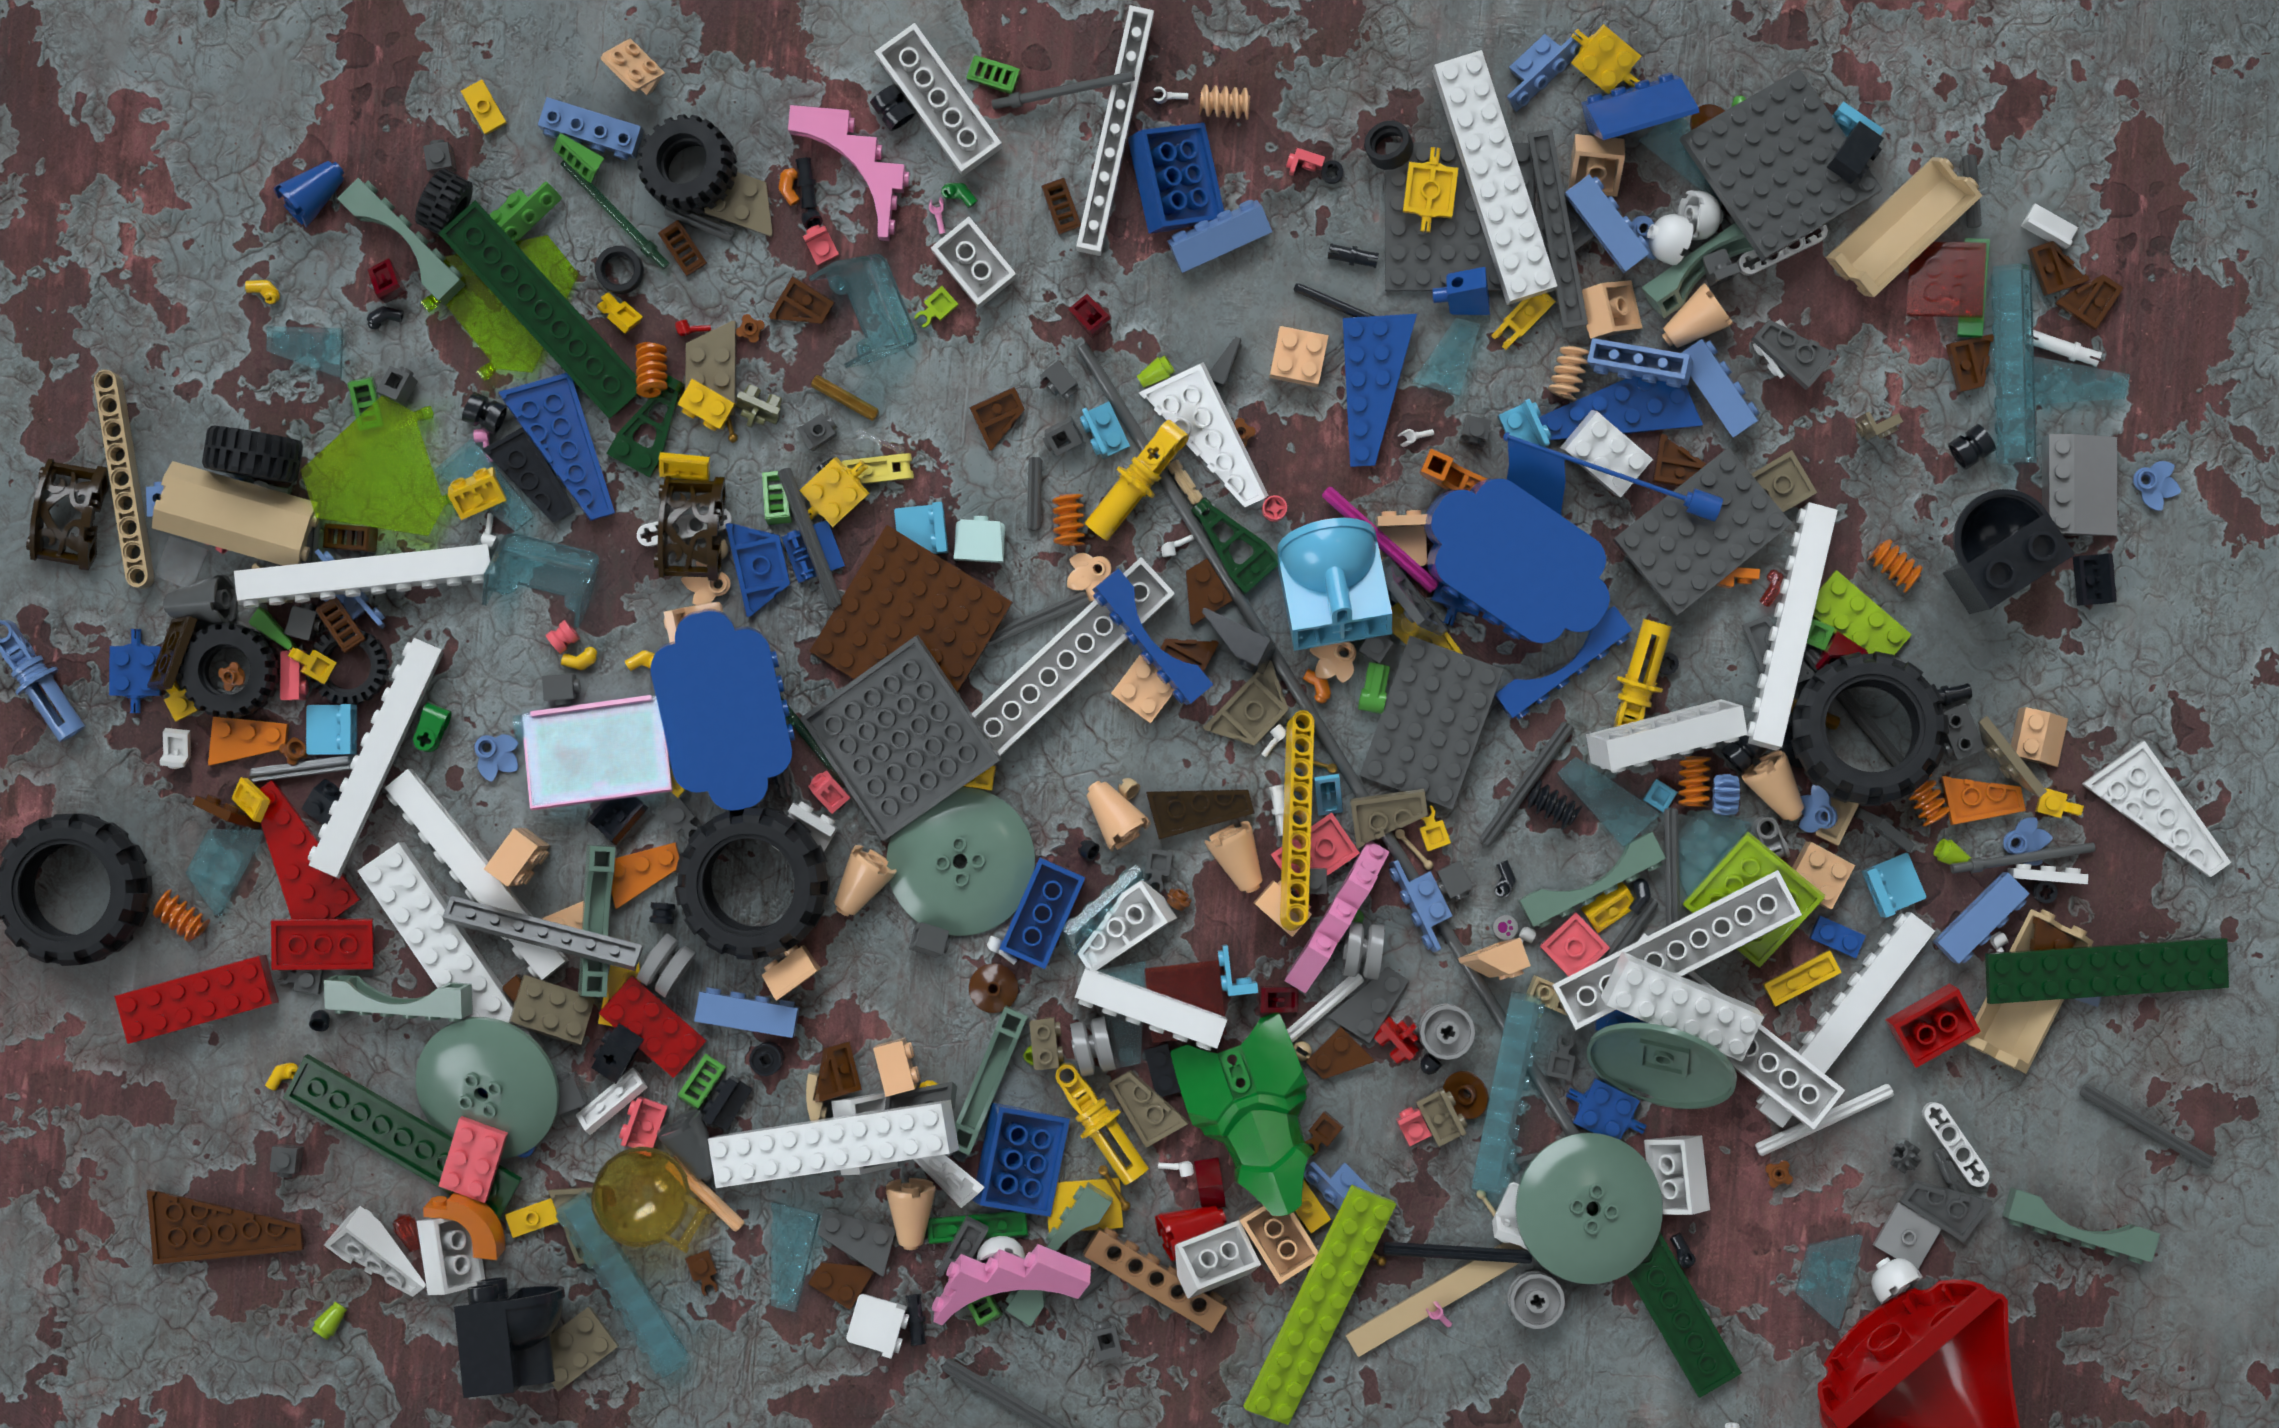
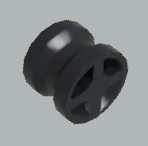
M651 902L650 907L653 911L649 917V922L674 924L672 911L675 910L676 904Z

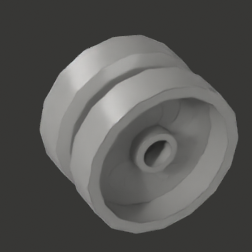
M1351 922L1343 943V976L1356 977L1359 973L1360 964L1363 962L1364 977L1366 979L1378 980L1384 945V925L1371 924L1368 928L1366 939H1364L1363 924Z
M668 933L649 953L636 978L645 985H649L660 975L655 985V991L665 998L668 997L682 979L697 953L688 946H684L673 956L678 946V940Z
M1447 1003L1437 1004L1426 1010L1419 1020L1417 1030L1419 1040L1425 1050L1437 1058L1446 1060L1459 1058L1465 1054L1473 1044L1475 1036L1474 1024L1467 1012L1456 1005ZM1449 1027L1450 1033L1444 1036L1441 1033V1029Z
M1104 1016L1091 1020L1092 1035H1088L1086 1024L1083 1021L1070 1024L1073 1038L1071 1040L1072 1048L1082 1077L1095 1073L1094 1058H1098L1100 1069L1103 1072L1116 1069Z
M1526 1270L1518 1274L1511 1281L1507 1291V1304L1514 1317L1524 1326L1533 1329L1546 1328L1554 1324L1562 1315L1565 1306L1564 1293L1557 1281L1546 1272ZM1534 1295L1539 1296V1300L1537 1302H1531V1300H1534Z

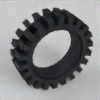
M344 627L340 629L339 631H337L338 634L347 628ZM360 630L366 640L359 644V646L367 652L371 663L370 673L366 681L357 688L342 689L336 686L330 677H328L325 684H321L313 679L314 683L312 684L314 688L319 690V694L339 704H361L366 700H371L373 695L381 691V686H384L386 683L385 677L389 675V670H387L389 659H386L387 652L382 648V643L376 640L372 634ZM330 631L328 635L320 637L321 641L319 643L316 642L313 646L315 647L314 650L328 658L333 650L339 646ZM355 632L342 639L343 642L355 636Z

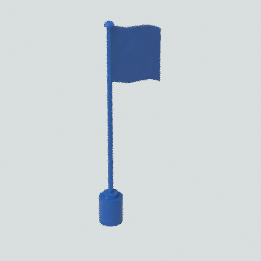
M1510 432L1505 433L1503 436L1506 442L1508 440L1509 467L1507 480L1513 482L1561 516L1566 484L1565 460L1684 500L1683 506L1687 507L1686 512L1715 522L1719 515L1723 498L1694 488L1692 493L1688 491L1685 496L1509 435Z

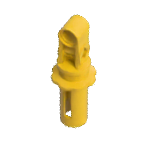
M1165 421L1139 456L1132 458V464L1127 469L1118 466L1116 470L1121 473L1119 480L1084 523L1097 535L1108 541L1143 496L1146 497V494L1151 498L1155 496L1150 488L1154 485V482H1158L1161 479L1160 474L1169 465L1174 456L1186 445L1189 435L1173 421ZM1156 452L1160 455L1158 459L1154 456Z
M1643 618L1628 672L1625 674L1626 677L1617 676L1616 678L1623 683V688L1617 697L1622 701L1616 713L1614 727L1643 720L1645 708L1652 705L1650 700L1653 693L1662 692L1663 689L1655 685L1657 684V676L1672 630L1671 626ZM1651 635H1657L1643 682H1640L1638 679ZM1625 715H1629V716H1632V717H1635V718L1632 719V718L1626 717Z
M1061 1064L1056 1070V1080L1073 1108L1079 1113L1075 1118L1085 1128L1080 1137L1083 1139L1090 1136L1089 1138L1094 1140L1124 1185L1136 1180L1149 1168L1117 1122L1116 1117L1121 1111L1119 1109L1110 1111L1106 1106L1107 1102L1104 1098L1098 1100L1089 1083L1084 1080L1073 1064ZM1066 1068L1074 1072V1078L1068 1082L1060 1078V1072ZM1106 1125L1130 1160L1131 1164L1125 1167L1100 1129Z

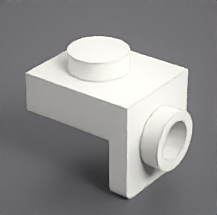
M165 728L163 731V756L160 759V765L168 766L171 769L185 767L191 758L190 730Z

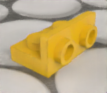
M494 467L489 469L481 468L475 471L471 477L454 480L448 487V497L461 520L506 501L507 497L495 476L496 471Z

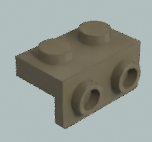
M1869 411L1856 418L1857 424L1855 426L1859 435L1865 437L1867 441L1877 435L1882 439L1899 430L1897 425L1902 423L1903 420L1898 413L1876 424Z
M1055 1016L1031 1020L1029 1024L1034 1069L1059 1068V1062L1064 1061L1063 1047H1058L1057 1037H1061L1060 1022H1055Z
M1441 1088L1415 1102L1438 1147L1467 1134L1464 1130L1468 1127L1462 1114H1456L1453 1106L1457 1104L1450 1091L1446 1093Z

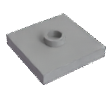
M1897 1202L1872 1245L1894 1258L1906 1259L1919 1269L1942 1228Z

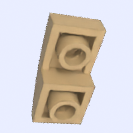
M1534 975L1525 998L1567 1015L1552 987L1554 983Z
M813 1072L808 1073L806 1085V1102L811 1121L826 1119L828 1107H824V1101L815 1102L819 1074Z

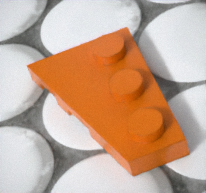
M213 717L208 766L278 751L281 744H287L289 724Z
M1946 776L1941 777L1946 805L1950 809L1948 814L1951 825L2026 811L2020 786L1956 779Z
M677 842L615 858L611 889L615 909L620 908L634 897L675 872L680 856Z

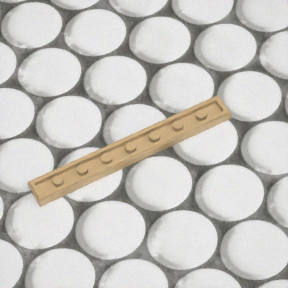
M1510 1242L1501 1243L1498 1246L1494 1247L1501 1249L1526 1250L1520 1245H1516ZM1472 1260L1345 1335L1357 1356L1360 1357L1428 1317L1426 1308L1430 1312L1436 1311L1437 1307L1433 1303L1434 1301H1437L1441 1308H1444L1519 1263Z

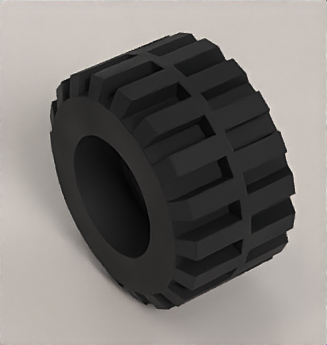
M445 168L439 170L430 179L421 194L416 208L415 222L438 234L469 206L473 193L472 182Z

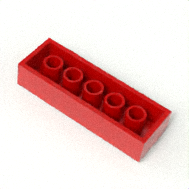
M266 955L252 957L114 996L127 1044L279 1003Z

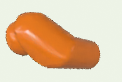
M794 168L784 169L781 172L778 186L779 191L790 206L800 201V198L792 188L793 182L798 178V173Z
M1308 668L1303 680L1315 686V700L1321 704L1326 703L1327 699L1331 697L1328 680L1317 678L1315 672Z

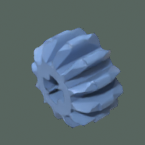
M1731 774L1716 775L1713 780L1712 810L1715 814L1723 816L1736 815L1740 800L1739 778Z

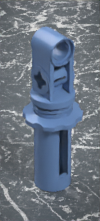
M0 620V627L5 625L9 631L6 638L0 636V652L6 663L13 670L11 673L12 677L17 678L20 684L15 693L17 695L25 693L29 696L59 743L83 730L86 726L53 678V675L58 672V668L52 667L48 669L43 663V657L41 655L36 656L33 647L24 638L14 622ZM39 684L42 686V688L44 689V691L46 692V694L48 695V697L50 698V700L52 701V703L64 719L65 723H63V721L61 720V718L59 717V715L57 714V712L55 711V709L53 708V706L41 690Z

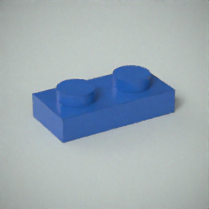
M1818 915L1809 939L1856 958L1866 935Z

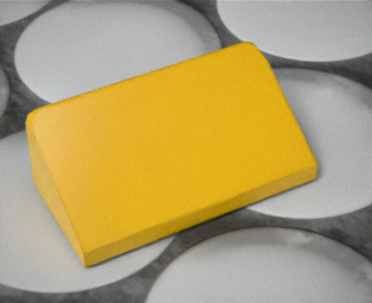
M1623 882L1617 884L1618 889L1606 895L1603 892L1596 897L1595 901L1581 908L1597 934L1631 911L1628 907L1633 902L1634 897Z

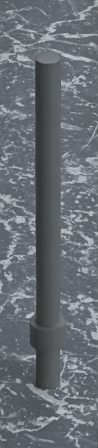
M1133 71L1023 94L1015 92L1011 93L1008 97L992 100V107L994 110L1009 106L1017 108L1022 107L1024 103L1135 81V74Z
M2091 842L1981 859L1980 857L1970 858L1967 862L1951 864L1950 869L1952 874L1968 871L1978 873L1987 868L2095 852V844Z

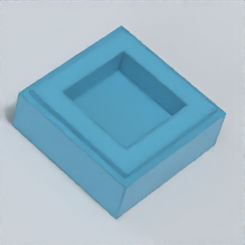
M1655 779L1643 801L1664 813V809L1669 807L1678 792Z

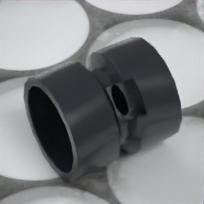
M896 84L883 89L870 101L877 114H883L882 121L889 131L902 127L916 114L909 102L903 101L904 95Z
M473 392L463 410L462 421L473 426L480 424L482 430L495 435L503 424L508 408L506 405L495 400L489 402L488 397Z
M1980 424L1966 431L1965 437L1959 436L1948 443L1952 456L1965 470L1979 462L1978 457L1985 458L1996 450L1993 439Z
M1747 735L1740 736L1738 741L1728 743L1721 750L1724 757L1742 773L1753 764V757L1759 758L1768 750V748L1749 744V736Z
M764 1042L753 1049L749 1058L750 1067L761 1076L773 1075L781 1069L785 1061L783 1049L774 1042Z

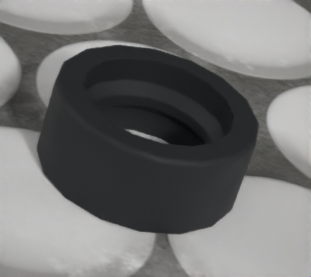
M1392 120L1383 121L1370 129L1365 137L1364 147L1371 163L1377 168L1394 170L1404 165L1410 159L1414 143L1408 129L1402 123ZM1389 136H1399L1402 138L1403 141L1396 151L1386 155L1376 153V147L1383 139Z
M613 246L607 248L599 255L595 264V273L597 280L606 290L613 294L623 295L632 292L640 285L643 279L644 268L641 259L633 250L625 246ZM615 256H625L630 259L634 267L632 278L627 283L621 285L610 282L605 274L607 262Z

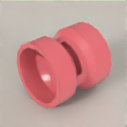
M1277 495L1268 497L1262 506L1263 516L1271 522L1280 521L1287 512L1286 501Z
M566 620L559 624L556 631L551 630L545 635L560 654L567 650L568 644L576 643L580 640L577 632Z

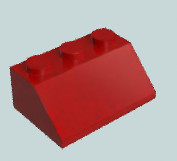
M1950 983L1885 1019L1895 1040L1915 1068L1981 1032L1960 990Z

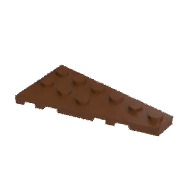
M152 1189L147 1190L153 1265L304 1249L303 1228L300 1223Z

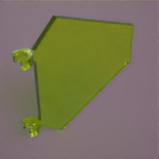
M544 235L517 241L516 245L567 299L579 273L549 236ZM458 254L446 256L443 262L449 268L453 265L463 275L460 279L466 284L446 306L490 359L489 363L477 370L478 374L486 381L497 370L533 373L544 348ZM432 294L421 301V304L428 312L434 310L440 303Z
M382 395L300 471L315 517L429 536L444 506L453 505L448 494L442 496L417 423L418 421L433 418L434 414L431 406L413 412Z

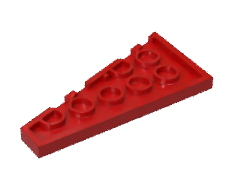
M274 780L260 788L259 790L271 800L260 823L291 919H336L362 900L343 874L338 879L309 866L310 860H308V855L313 846H318L319 841Z

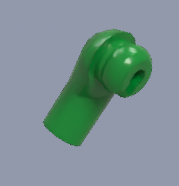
M950 182L941 189V194L944 198L961 199L968 208H971L978 202L964 183Z

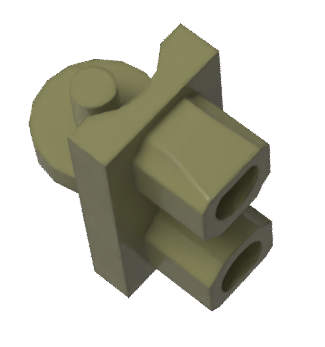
M751 384L747 386L744 392L739 391L736 398L738 399L736 408L741 409V416L748 419L747 426L752 428L755 422L764 425L765 421L777 425L780 418L782 398L770 394L766 402L759 400L761 390Z

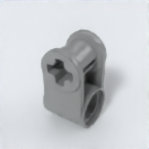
M1765 816L1755 819L1752 825L1755 838L1771 851H1774L1778 857H1790L1789 848L1776 820ZM1768 821L1771 825V830L1763 835L1760 831V826L1763 822Z

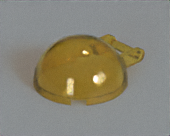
M649 1147L630 1148L619 1152L608 1160L598 1172L591 1196L592 1210L597 1223L616 1242L626 1246L646 1248V1246L658 1244L664 1240L685 1253L688 1252L689 1247L687 1246L706 1214L710 1215L712 1209L690 1197L688 1176L677 1160L666 1152ZM691 1204L698 1210L680 1240L677 1241L670 1237V1235L681 1224L688 1205Z

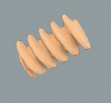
M1205 84L1201 91L1199 116L1202 110L1205 109L1207 117H1210L1212 111L1215 110L1216 117H1220L1222 111H1225L1226 118H1230L1233 111L1235 112L1236 119H1239L1242 112H1244L1246 120H1248L1250 95L1247 88H1243L1242 93L1239 94L1237 87H1234L1231 94H1229L1227 86H1224L1222 92L1219 93L1217 85H1214L1212 91L1209 92L1208 85Z
M1575 346L1561 347L1559 351L1564 356H1559L1556 360L1561 365L1554 367V371L1559 375L1551 377L1552 382L1555 384L1549 385L1548 390L1561 398L1577 401L1572 396V393L1580 392V389L1574 385L1575 383H1583V380L1577 375L1586 372L1580 365L1588 364L1583 355H1589V351Z

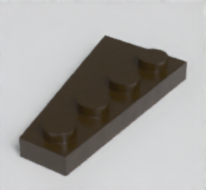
M1249 790L1146 792L1159 839L1255 814Z

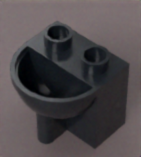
M1998 489L1976 497L1961 511L1953 531V549L1958 563L1943 572V575L1968 613L1973 614L1992 609L2074 556L2075 553L2046 509L2036 499L2017 490Z
M507 1277L477 1281V1286L468 1287V1297L454 1306L463 1398L514 1393L521 1386L554 1382L555 1375L550 1334L557 1326L561 1317L563 1298L565 1297L564 1287L549 1285L508 1289Z

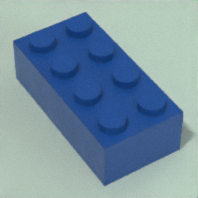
M1040 857L1000 946V950L1046 969L1086 877Z

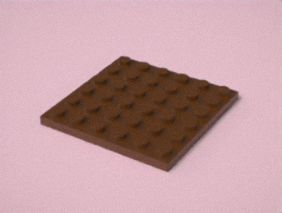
M886 525L841 598V605L835 608L809 652L851 678L856 679L913 637L919 635L958 693L1013 602Z

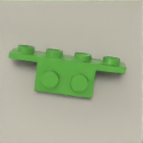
M544 182L529 197L518 189L515 193L508 196L502 206L491 212L490 216L516 243L562 197L548 182Z

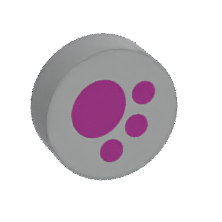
M1501 915L1493 922V932L1499 939L1509 940L1517 934L1518 924L1513 917Z

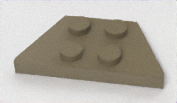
M737 172L736 177L732 176L734 181L732 189H727L725 192L728 196L723 201L721 199L716 201L717 206L713 209L709 207L704 208L705 212L703 214L769 237L773 236L768 187L764 181Z
M730 321L686 343L685 390L691 379H695L736 403V321ZM736 405L730 416H736Z
M1270 660L1264 674L1256 672L1203 729L1256 745L1289 710L1272 661Z
M1988 716L1981 719L1978 724L1981 740L1986 746L1984 750L1991 759L1996 758L2001 765L1999 769L2006 778H2012L2016 783L2040 798L2047 790Z

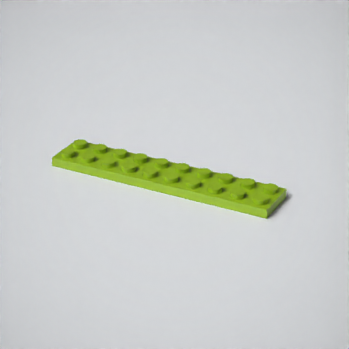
M1351 1184L1243 1405L1247 1411L1289 1425L1397 1205L1393 1200Z

